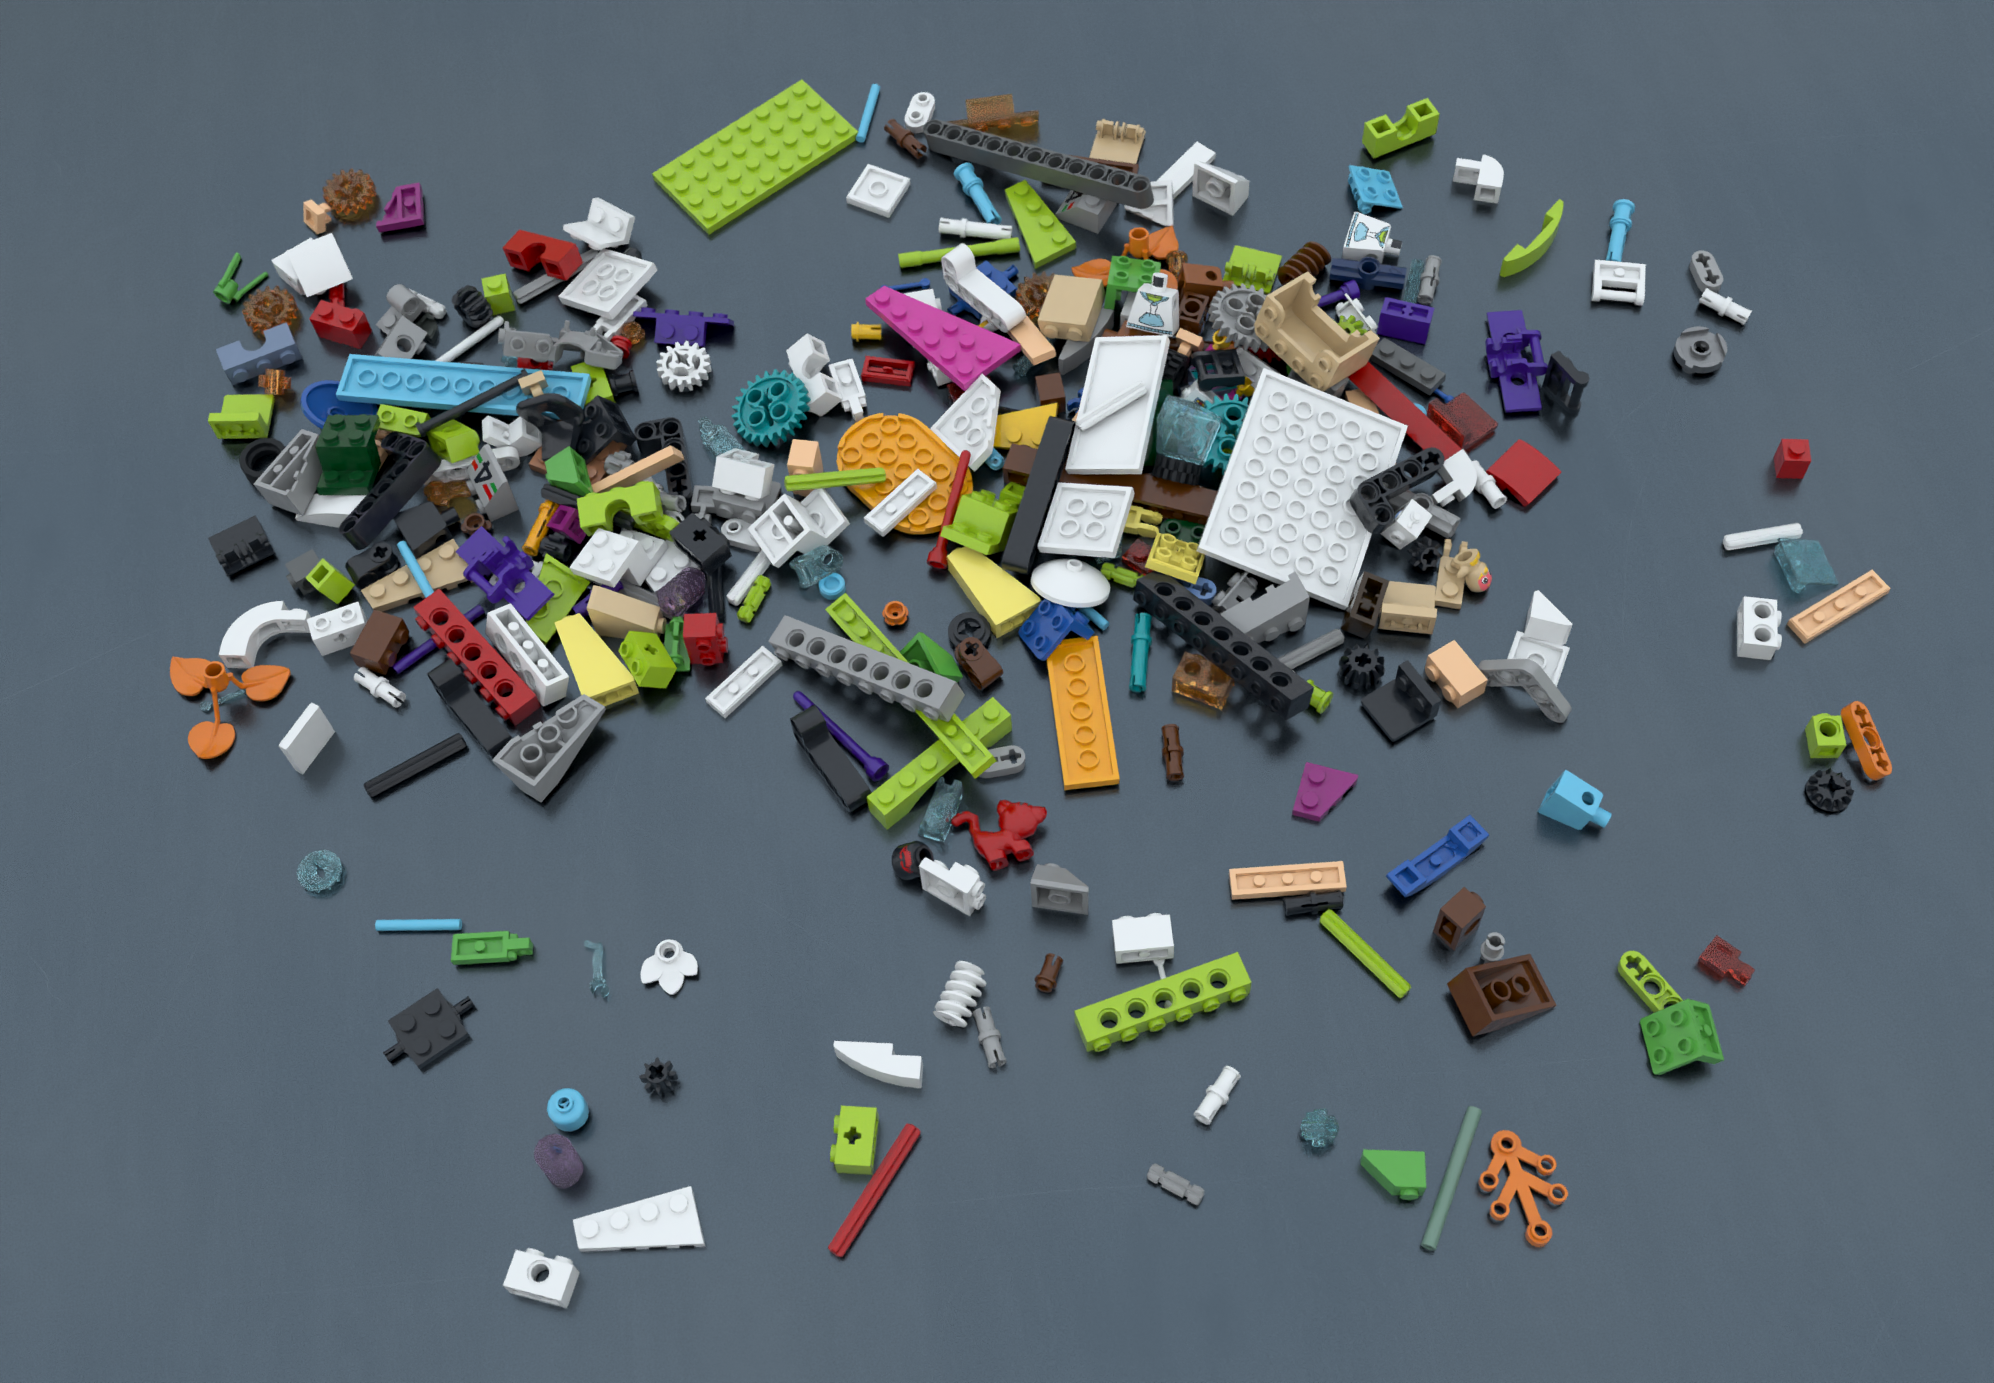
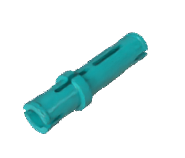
M1140 613V618L1139 614L1135 615L1134 634L1131 636L1133 652L1129 689L1133 692H1141V687L1143 692L1146 690L1149 646L1152 645V637H1150L1152 616L1148 613Z

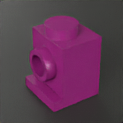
M561 504L546 525L554 532L566 535V539L573 540L577 544H581L587 535L580 527L578 510Z

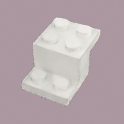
M825 488L814 489L801 502L784 493L748 530L773 566L779 568L796 551L811 558L816 557L850 525V522Z
M598 528L569 568L575 575L613 588L620 579L641 586L668 548L665 540L634 530L623 529L620 534Z

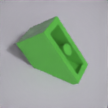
M570 446L545 461L547 470L545 475L551 485L580 496L593 493L585 460Z
M1363 1149L1360 1165L1391 1195H1400V1198L1404 1200H1415L1419 1196H1423L1426 1190L1424 1151Z

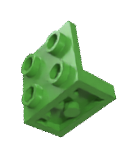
M1112 256L1104 309L1114 310L1115 300L1120 301L1122 290L1137 292L1144 283L1152 284L1153 273H1160L1161 263L1149 259L1140 260L1127 256Z
M1686 999L1640 1019L1654 1074L1661 1075L1696 1060L1711 1064L1724 1061L1709 1004Z

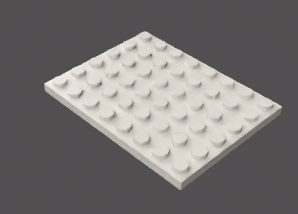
M1263 368L1196 551L1280 585L1290 580L1288 575L1296 572L1310 597L1345 610L1348 607L1372 533L1365 529L1350 504V497L1363 481L1395 465L1408 426ZM1382 482L1383 485L1387 488V487H1388V484L1385 483V482ZM1361 493L1364 499L1369 500L1366 494Z

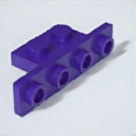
M644 307L641 308V312L633 311V317L638 319L656 320L654 342L656 344L675 345L678 342L680 346H684V343L688 341L689 346L698 343L699 347H705L707 324L734 326V321L728 319L727 314L713 313V317H703L704 313L689 311V315H679L680 311L665 309V314L655 313L656 309Z

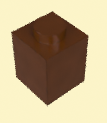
M1053 373L1035 376L1036 395L1039 406L1058 403L1057 414L1066 412V397L1061 374Z

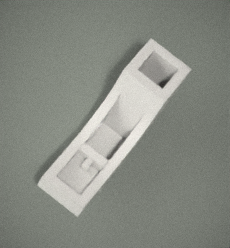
M284 601L269 602L256 606L241 615L230 626L222 640L219 656L227 668L254 667L258 649L264 641L279 633H310L307 619L311 618L308 611L302 609L288 610Z

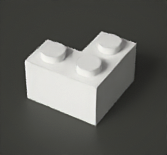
M734 448L716 457L712 487L721 489L720 492L724 494L734 495L739 493L745 495V498L748 500L759 501L770 494L774 464L758 460L759 454Z

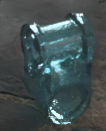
M821 545L804 555L796 557L789 565L797 573L800 580L798 583L800 588H808L841 569L843 556L834 548L828 545ZM832 553L831 562L824 564L825 556Z

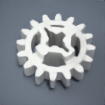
M688 341L684 343V346H680L676 342L673 349L667 346V353L661 352V360L656 362L658 366L657 372L659 378L662 379V383L664 385L669 383L671 390L678 386L680 392L684 390V387H688L690 391L693 390L694 384L702 386L701 379L708 380L707 373L712 371L710 356L706 353V349H699L698 343L689 346Z

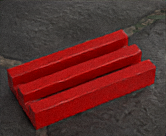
M866 356L861 380L910 387L913 371L915 370V361ZM869 365H871V366H879V367H883V368L869 367ZM893 368H896V369H904V370H907V371L894 370Z

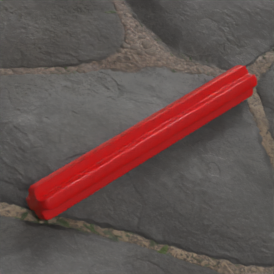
M908 1123L904 1126L828 1246L829 1251L834 1255L843 1257L920 1136L921 1131L916 1126Z

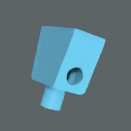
M1567 770L1549 787L1537 811L1577 830H1581L1589 821L1604 828L1612 813L1599 807L1603 798L1602 792Z

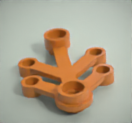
M1499 1131L1492 1137L1490 1147L1494 1157L1487 1171L1481 1174L1479 1186L1484 1191H1493L1499 1182L1497 1175L1506 1162L1510 1175L1498 1200L1492 1203L1489 1210L1490 1215L1497 1221L1504 1220L1509 1214V1204L1517 1191L1529 1222L1525 1231L1526 1239L1532 1246L1543 1247L1550 1241L1552 1229L1546 1221L1541 1219L1530 1188L1548 1197L1549 1201L1556 1205L1562 1204L1566 1200L1568 1191L1562 1184L1551 1185L1522 1170L1519 1160L1536 1167L1540 1174L1548 1176L1554 1172L1557 1165L1556 1160L1552 1156H1539L1522 1147L1520 1138L1512 1131ZM1504 1140L1509 1141L1512 1148H1504L1501 1142ZM1548 1161L1552 1168L1549 1170L1544 1169L1541 1162ZM1483 1178H1492L1494 1184L1491 1186L1486 1185ZM1552 1191H1561L1563 1198L1558 1199L1554 1197ZM1494 1207H1503L1505 1210V1214H1497L1494 1210ZM1535 1228H1543L1545 1231V1235H1537L1535 1233Z

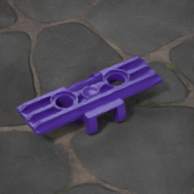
M1522 310L1488 312L1487 320L1491 338H1487L1485 341L1487 360L1491 378L1499 377L1505 413L1541 410L1542 405L1536 376L1545 375L1548 367L1544 363L1540 344L1542 339L1541 332L1539 330H1526ZM1529 343L1534 363H1528L1526 358L1521 357V350H1524V347H1528ZM1520 378L1524 381V384L1520 386L1515 385L1511 382V379Z
M481 526L455 551L469 564L463 572L464 577L469 581H473L484 591L491 603H497L504 598L529 621L555 594L529 571L534 566L530 556L524 551L520 552L508 536L502 539L506 544L503 547ZM493 573L499 580L493 586L483 576L486 575L488 577ZM525 582L524 589L515 593V587L519 583Z

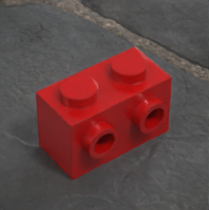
M321 300L309 318L318 337L358 349L363 347L372 332L364 312L356 308L343 307L335 302L330 303Z
M717 613L684 614L683 640L691 664L709 666L715 663H723V653H728V638L724 637V624L719 623Z

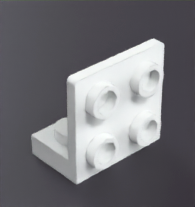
M593 198L587 221L564 224L563 230L570 233L572 238L585 241L592 249L616 248L619 245L629 244L635 217L600 198Z

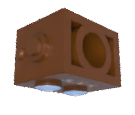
M1185 291L1179 306V329L1182 328L1198 336L1202 334L1204 325L1209 318L1210 297Z

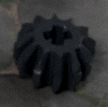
M466 285L464 288L462 287L456 291L457 293L453 295L451 300L454 309L463 318V321H466L469 326L475 328L487 323L493 315V310L482 293L476 287Z
M1357 643L1353 646V650L1346 648L1344 655L1339 659L1340 677H1345L1344 682L1346 685L1354 683L1355 690L1360 685H1363L1366 690L1370 688L1371 684L1377 686L1380 682V677L1384 676L1385 660L1384 657L1378 656V648L1371 651L1369 650L1368 643L1364 648H1360Z

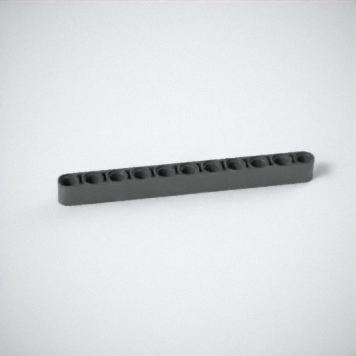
M937 119L930 120L923 126V132L929 149L937 153L1137 209L1148 208L1154 202L1150 180L1148 177Z

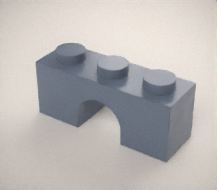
M287 322L263 331L266 341L258 350H245L240 340L216 349L223 370L232 385L302 359L296 340Z

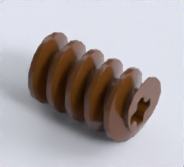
M1307 242L1303 248H1300L1291 259L1278 269V280L1284 286L1306 272L1316 277L1319 271H1322L1325 265L1331 262L1330 253L1317 242Z

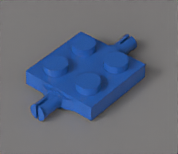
M985 261L976 267V269L1012 298L1018 295L1017 287L1009 281L1010 278L1019 273L1016 266L1011 265L1005 271L1000 272L988 261ZM949 288V293L958 301L947 309L949 314L955 316L961 311L966 310L973 313L979 320L982 318L983 315Z

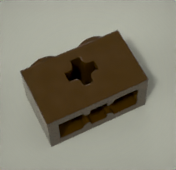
M1364 571L1355 583L1340 629L1365 639L1375 627L1389 580Z

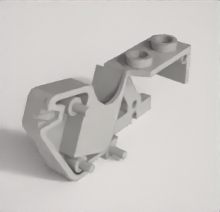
M565 320V325L560 331L559 338L550 337V334L516 331L515 328H509V321H505L504 329L499 328L498 344H502L503 356L531 358L537 362L551 360L555 365L562 357L563 350L580 352V358H584V362L587 365L612 370L622 363L623 351L604 336L595 332L596 328L591 327L590 331L585 332L571 331L569 329V320Z

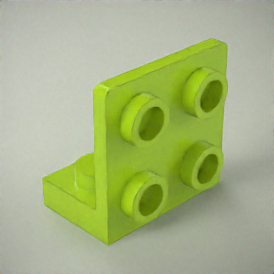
M272 394L225 395L221 413H209L208 423L218 439L267 438L275 398Z

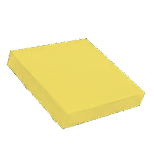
M1157 533L1145 567L1196 584L1205 554L1196 551L1199 545L1197 543H1187L1176 539L1171 534Z

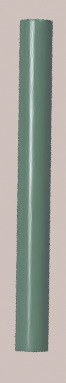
M1467 1107L1421 1246L1427 1250L1436 1251L1482 1114V1110L1477 1107Z

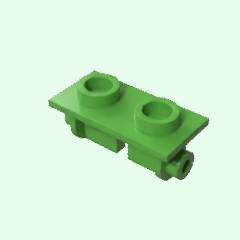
M674 616L669 624H666L664 647L676 665V671H690V659L683 640L684 621L681 616Z

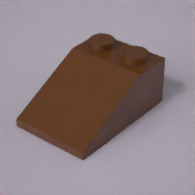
M1531 954L1465 968L1447 983L1472 1036L1496 1031L1557 1006Z

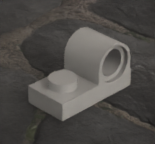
M397 284L387 293V302L391 307L377 322L376 326L388 335L401 316L413 322L427 304L404 285Z

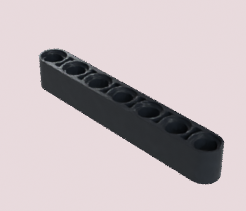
M1049 416L1003 554L1002 569L1026 575L1030 573L1040 536L1070 450L1075 421Z

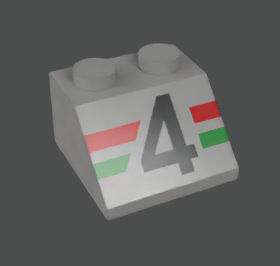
M1071 190L1056 212L1055 217L1098 234L1117 203Z
M488 443L482 447L466 471L470 480L466 481V484L472 496L477 494L479 497L475 502L481 515L486 513L490 522L519 510L508 481Z

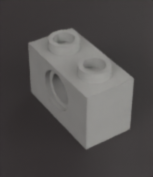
M401 316L374 356L411 359L414 354L419 355L426 345L423 339L427 332L404 316ZM397 345L403 346L406 352L400 351Z

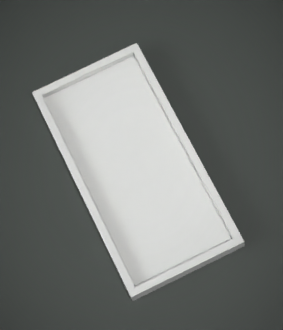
M1167 335L1095 337L1077 418L1138 381L1143 382L1147 393L1085 431H1082L1076 422L1065 468L1068 474H1142L1170 344Z

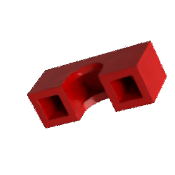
M518 230L502 247L511 267L529 271L534 265L542 262L547 276L565 281L583 263L575 243L523 230Z

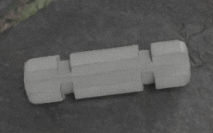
M1156 1163L1150 1167L1147 1173L1148 1180L1156 1184L1158 1182L1161 1183V1187L1182 1198L1186 1196L1187 1201L1195 1205L1201 1202L1205 1193L1203 1188L1196 1184L1190 1185V1181L1171 1171L1166 1172L1164 1167Z

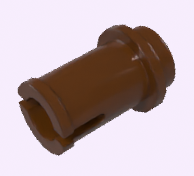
M1046 954L1040 974L1035 976V987L1038 990L1050 993L1052 989L1056 988V978L1063 964V959L1060 956H1057L1052 966L1055 954Z

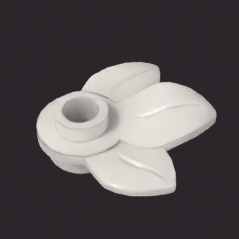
M664 940L656 947L655 955L644 961L641 969V981L643 984H648L659 980L662 989L666 993L674 995L681 989L684 983V976L697 975L698 964L692 954L683 951L679 942ZM667 952H675L671 958L665 957Z

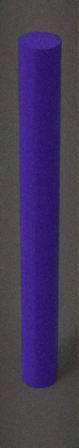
M478 604L465 613L464 616L471 623L484 614L485 611ZM430 638L396 662L392 668L399 674L437 646Z

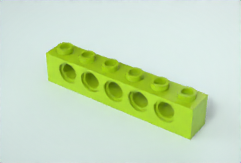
M1236 952L1075 1010V1023L1087 1052L1092 1050L1099 1052L1109 1048L1111 1043L1120 1040L1123 1042L1131 1041L1144 1031H1158L1164 1028L1166 1023L1175 1020L1178 1022L1188 1020L1194 1013L1199 1011H1213L1220 1007L1221 1003L1230 1000L1232 1002L1243 1000L1250 993L1252 982L1239 953ZM1221 981L1225 984V987L1217 989L1211 983ZM1187 991H1194L1198 994V996L1196 998L1190 999L1187 998L1184 995V993ZM1162 1000H1169L1172 1005L1164 1009L1157 1006V1003ZM1134 1010H1139L1144 1014V1016L1141 1018H1133L1129 1015V1013ZM1106 1020H1112L1117 1025L1113 1028H1105L1102 1023Z

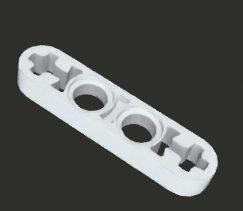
M505 446L492 449L502 471L512 470L519 466V453L515 447ZM477 455L455 463H450L445 459L441 460L439 468L424 485L438 486L470 479L466 470Z

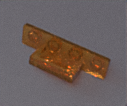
M1012 94L965 100L967 119L947 122L982 132L988 130V127L996 126L998 129H1007L1012 124L1021 123V126L1035 124L1036 121H1039V110L1014 113Z

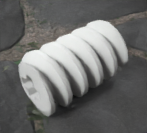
M957 961L955 971H952L950 981H947L945 985L946 991L941 993V1001L936 1003V1011H933V1014L949 1025L966 1027L967 1023L961 1017H971L972 1012L966 1007H976L977 1003L971 996L980 997L982 995L976 986H986V981L981 978L982 975H985L984 971L972 963Z

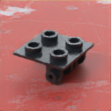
M256 515L208 538L216 553V558L227 576L275 554Z

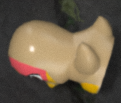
M1467 549L1459 552L1452 559L1450 566L1459 570L1456 576L1457 579L1464 577L1471 591L1483 592L1491 585V572L1486 564L1479 560L1480 552L1478 549Z

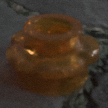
M627 322L621 329V336L626 337L632 342V345H635L644 338L645 331L641 329L639 323Z

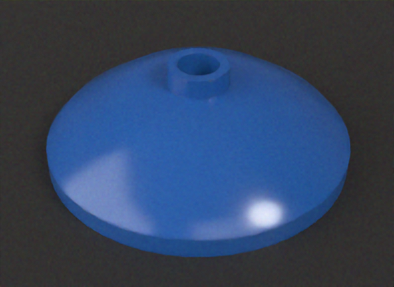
M335 380L318 381L309 385L303 391L300 400V406L306 418L320 429H323L328 415H377L378 412L376 404L339 401L336 392L340 381Z

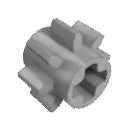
M620 450V452L615 451L614 454L608 455L604 463V471L612 475L634 464L635 462L630 460L632 454Z

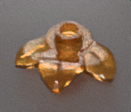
M438 480L431 481L423 489L427 500L440 506H447L452 498L471 497V491L465 480H454L446 483Z

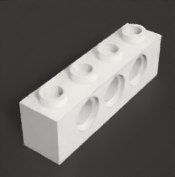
M510 603L488 612L485 634L519 677L536 694L541 705L544 707L566 697L569 675Z

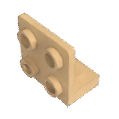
M1389 581L1379 612L1378 629L1433 634L1437 618V609L1435 608L1436 587L1433 585Z

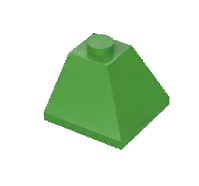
M918 632L900 651L902 656L912 665L957 683L963 678L953 656L923 632Z

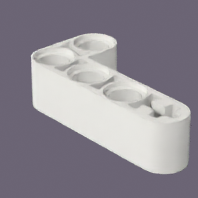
M961 243L941 258L943 276L948 287L1002 332L1007 333L1026 318L1025 310L1014 298L976 269L974 255L967 245Z

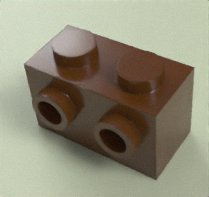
M378 610L373 611L350 651V655L358 667H366L370 671L386 675L389 668L395 664L397 653L401 646L407 642L409 637V630L403 618Z

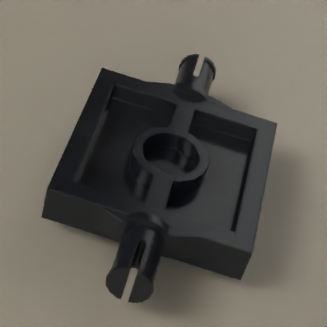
M436 988L388 1020L396 1033L398 1043L383 1051V1054L391 1062L405 1052L413 1059L419 1069L423 1068L470 1036L462 1025L460 1015L475 1005L467 996L453 1006L452 1003L444 998L440 990Z

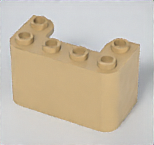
M1306 272L1266 296L1255 320L1254 327L1256 335L1286 362L1293 371L1311 387L1324 392L1364 367L1380 338L1372 330L1364 335H1360L1361 333L1358 330L1350 335L1344 331L1318 306L1321 296L1319 294L1315 295L1312 287L1316 279L1309 272Z

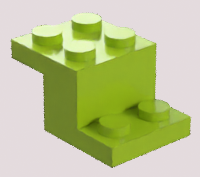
M983 489L981 492L973 491L970 494H964L961 497L953 524L943 526L940 536L985 555L1002 552L1005 550L1019 503L1009 499L1001 501L995 498V493Z

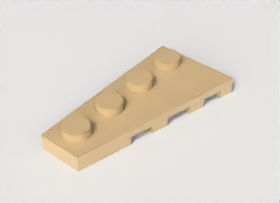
M454 539L416 559L434 591L444 588L450 590L458 587L459 583L468 581L464 577L463 572L469 564L455 552L459 547ZM407 565L361 590L373 611L383 612L407 604L410 599L416 597L425 598Z

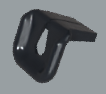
M556 393L542 394L517 404V414L536 426L542 433V460L544 462L568 446L573 450L576 449L580 427L585 420L584 411L578 404ZM552 412L556 414L561 421H556L554 419L542 415L541 413Z

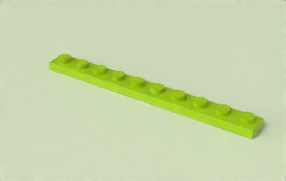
M846 593L825 609L853 642L909 663ZM915 710L919 717L975 779L996 762L994 756L955 713L950 721L946 722L939 718L937 721L925 716L923 712Z

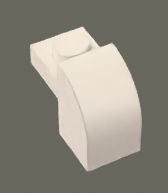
M1487 155L1482 156L1481 162L1457 158L1453 182L1476 185L1474 200L1498 204L1504 171L1497 160Z
M487 416L482 420L483 441L497 448L505 446L515 447L518 450L519 457L531 454L542 446V433L536 426L521 417H518L511 424H506L491 416Z
M1464 449L1445 460L1438 472L1447 485L1430 497L1433 500V504L1437 505L1440 503L1443 507L1454 500L1455 497L1459 502L1462 501L1473 491L1477 480L1476 469Z

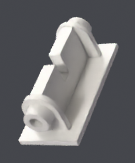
M1346 293L1345 296L1348 301L1345 303L1341 302L1335 307L1337 316L1340 318V315H1343L1348 319L1350 315H1353L1356 321L1361 320L1364 323L1363 329L1367 331L1372 330L1377 335L1375 329L1378 328L1377 324L1370 315L1365 318L1362 314L1365 309L1358 299L1355 298L1352 301Z

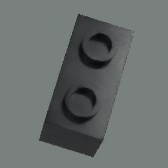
M693 512L669 532L675 546L708 576L732 556L728 547L730 542L721 532L717 534L713 531V527L704 517L700 519Z

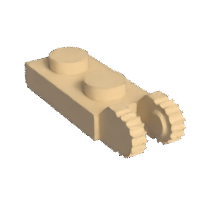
M1445 539L1443 556L1439 561L1435 606L1461 609L1465 578L1457 579L1456 576L1459 570L1450 566L1453 557H1449L1452 543L1451 539ZM1461 542L1459 552L1467 550L1468 542Z

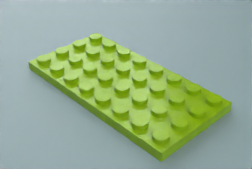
M801 79L658 169L652 175L654 181L710 235L856 141L858 131Z

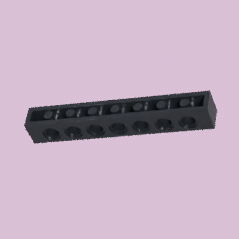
M1153 571L1137 579L1133 600L1138 605L1143 607L1283 719L1288 720L1309 707L1314 690L1312 685L1171 576Z

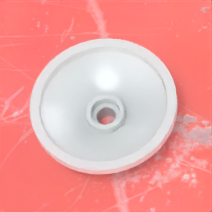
M1056 559L1044 562L1033 570L1031 576V585L1039 595L1051 602L1068 607L1086 608L1097 606L1105 602L1110 593V584L1105 576L1091 565L1076 559Z

